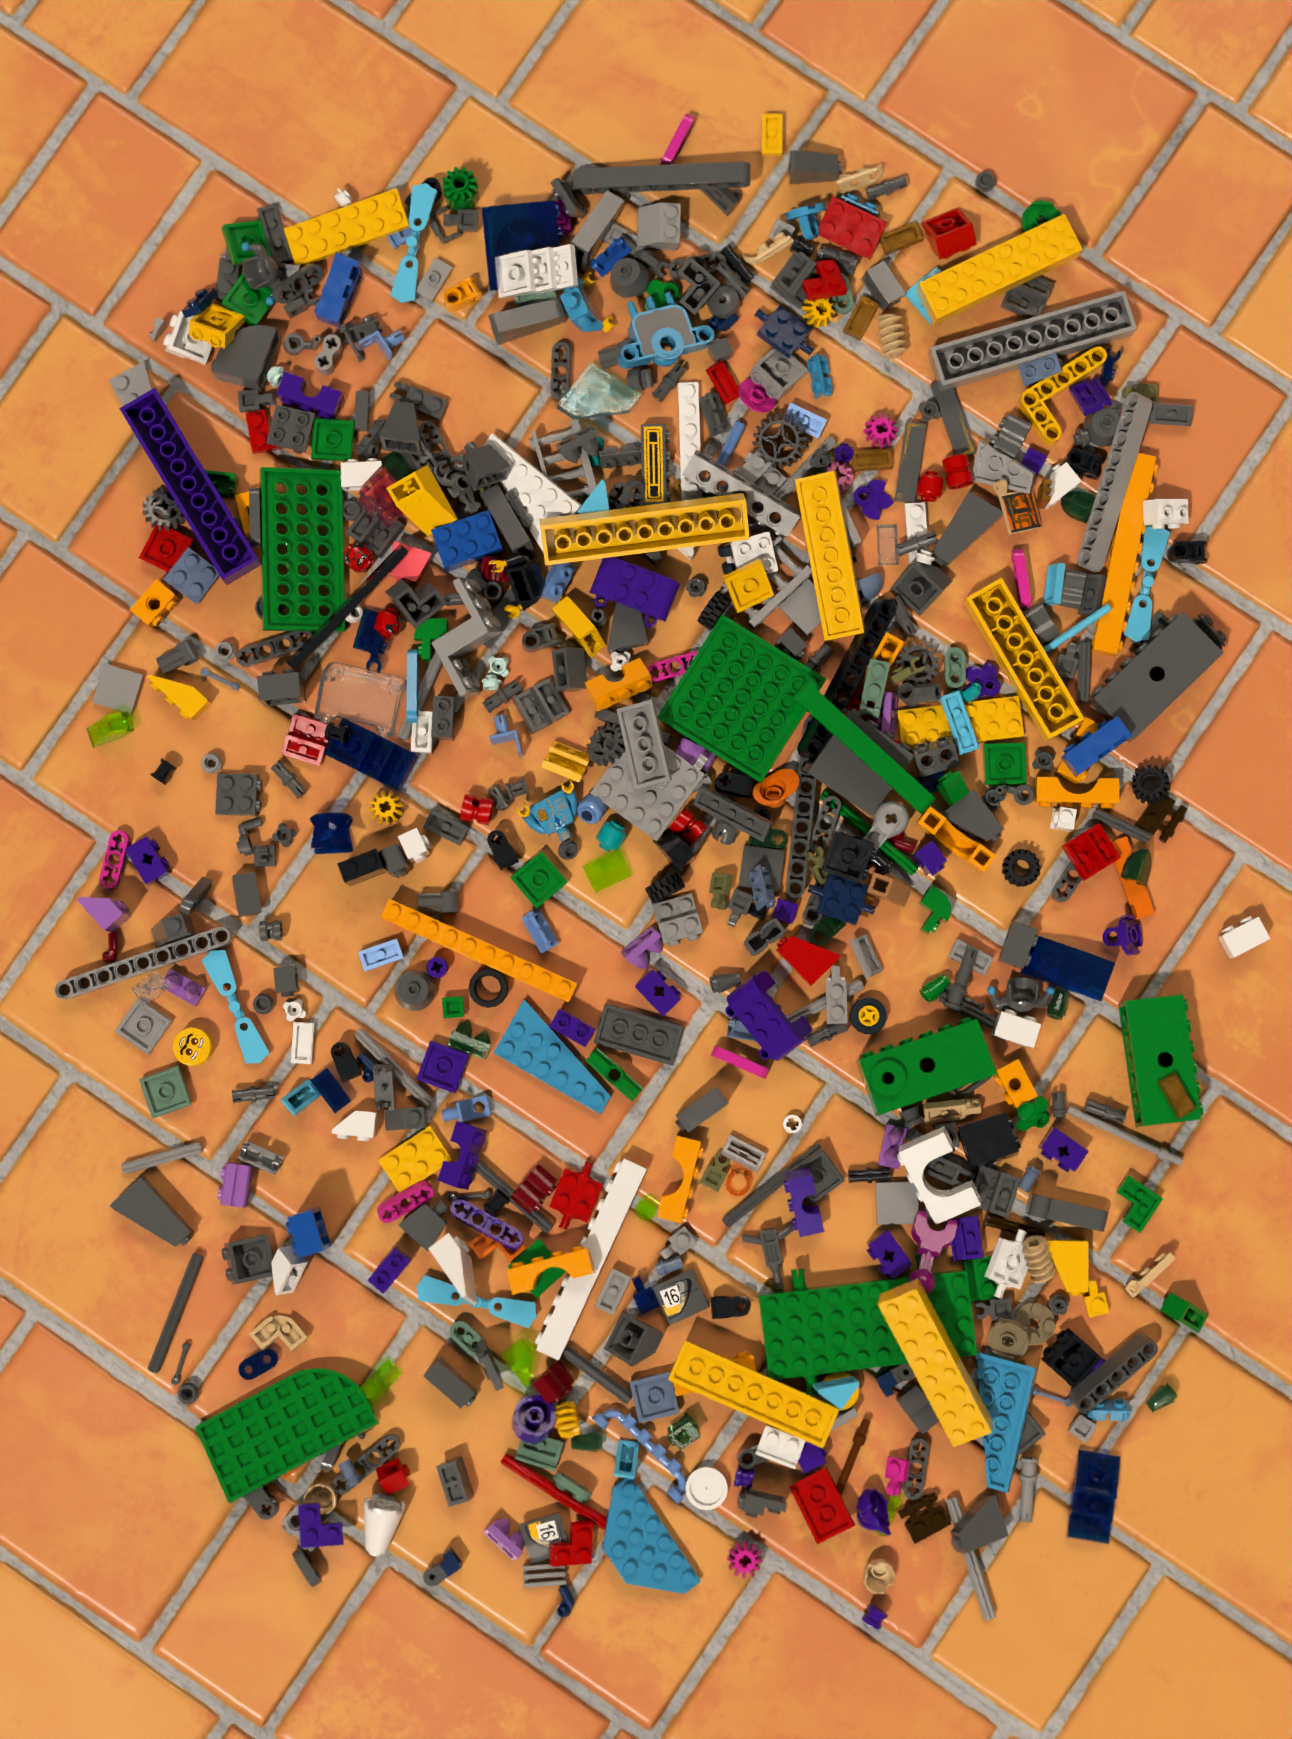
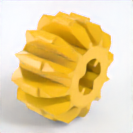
M830 298L812 301L804 299L803 302L806 306L801 307V310L805 311L806 314L802 315V318H808L807 324L811 325L813 323L814 328H818L820 325L825 327L827 326V321L831 322L833 320L831 314H835L836 311L831 309V306H834L835 303H829Z
M383 790L381 791V798L378 794H374L377 801L370 800L369 803L375 807L369 808L368 811L370 813L376 812L371 818L373 820L379 818L378 823L380 825L383 824L384 819H386L387 825H391V818L397 822L398 819L395 815H403V812L397 809L404 807L403 803H397L401 799L399 796L393 798L394 792L390 791L387 797L386 792ZM387 803H390L388 805L391 808L390 811L386 810L383 813L382 805L386 806Z
M573 1401L557 1404L555 1415L560 1436L562 1438H572L579 1435L581 1424L576 1404Z

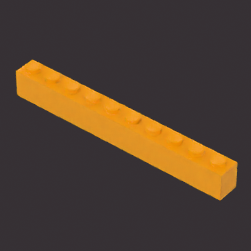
M1138 453L1113 533L1105 573L1106 582L1101 607L1108 603L1112 610L1099 618L1095 623L1091 653L1115 657L1122 650L1123 641L1120 638L1121 633H1124L1126 630L1127 621L1124 618L1125 613H1128L1130 610L1131 601H1128L1129 593L1133 592L1135 585L1132 577L1133 573L1136 574L1139 562L1136 561L1137 554L1141 553L1143 542H1140L1141 534L1145 533L1146 529L1143 519V501L1148 500V496L1152 495L1154 483H1151L1152 476L1156 475L1158 464L1155 463V456Z
M388 899L382 912L381 918L568 1003H570L578 986L577 983L391 899Z

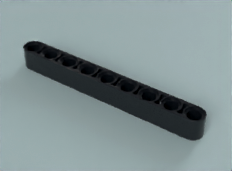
M890 599L875 601L871 604L863 619L865 625L864 633L854 636L824 694V697L842 713L895 614L896 606ZM812 717L797 747L798 754L803 758L817 757L832 735L814 717ZM818 727H820L821 729L820 735L818 733ZM809 745H811L812 747L811 753L809 751Z

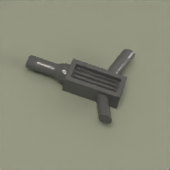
M792 1223L776 1233L775 1227L758 1230L760 1237L741 1234L743 1242L762 1245L766 1266H769L773 1274L776 1290L784 1289L780 1272L783 1260L779 1241L794 1231Z

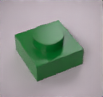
M463 996L442 998L443 1019L465 1017Z

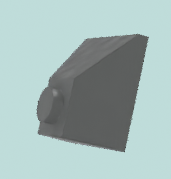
M914 561L893 584L891 589L897 595H900L901 599L920 616L953 581L938 567Z
M622 1311L604 1349L633 1367L656 1352L664 1333Z

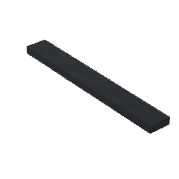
M399 544L286 663L296 670L401 561L408 551Z

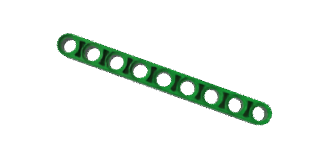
M805 681L793 694L792 698L919 813L923 815L936 800L930 792L810 683Z

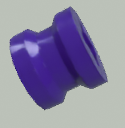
M434 957L427 963V972L432 977L442 978L448 972L447 962L440 957Z
M738 1465L734 1486H744L750 1490L754 1469L750 1468L747 1470Z
M870 1604L868 1607L869 1611L863 1615L862 1620L873 1628L880 1630L882 1627L881 1623L888 1617V1614L877 1606Z

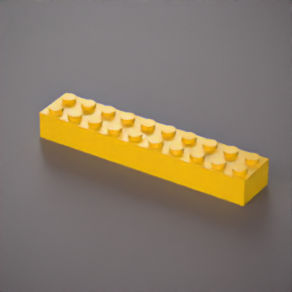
M743 493L539 519L545 566L750 539L746 499Z

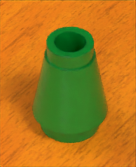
M942 974L922 985V989L919 992L928 1003L935 1002L948 987L950 980Z

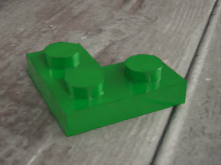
M1129 1175L1125 1177L1116 1193L1132 1203L1122 1222L1138 1233H1141L1163 1198Z

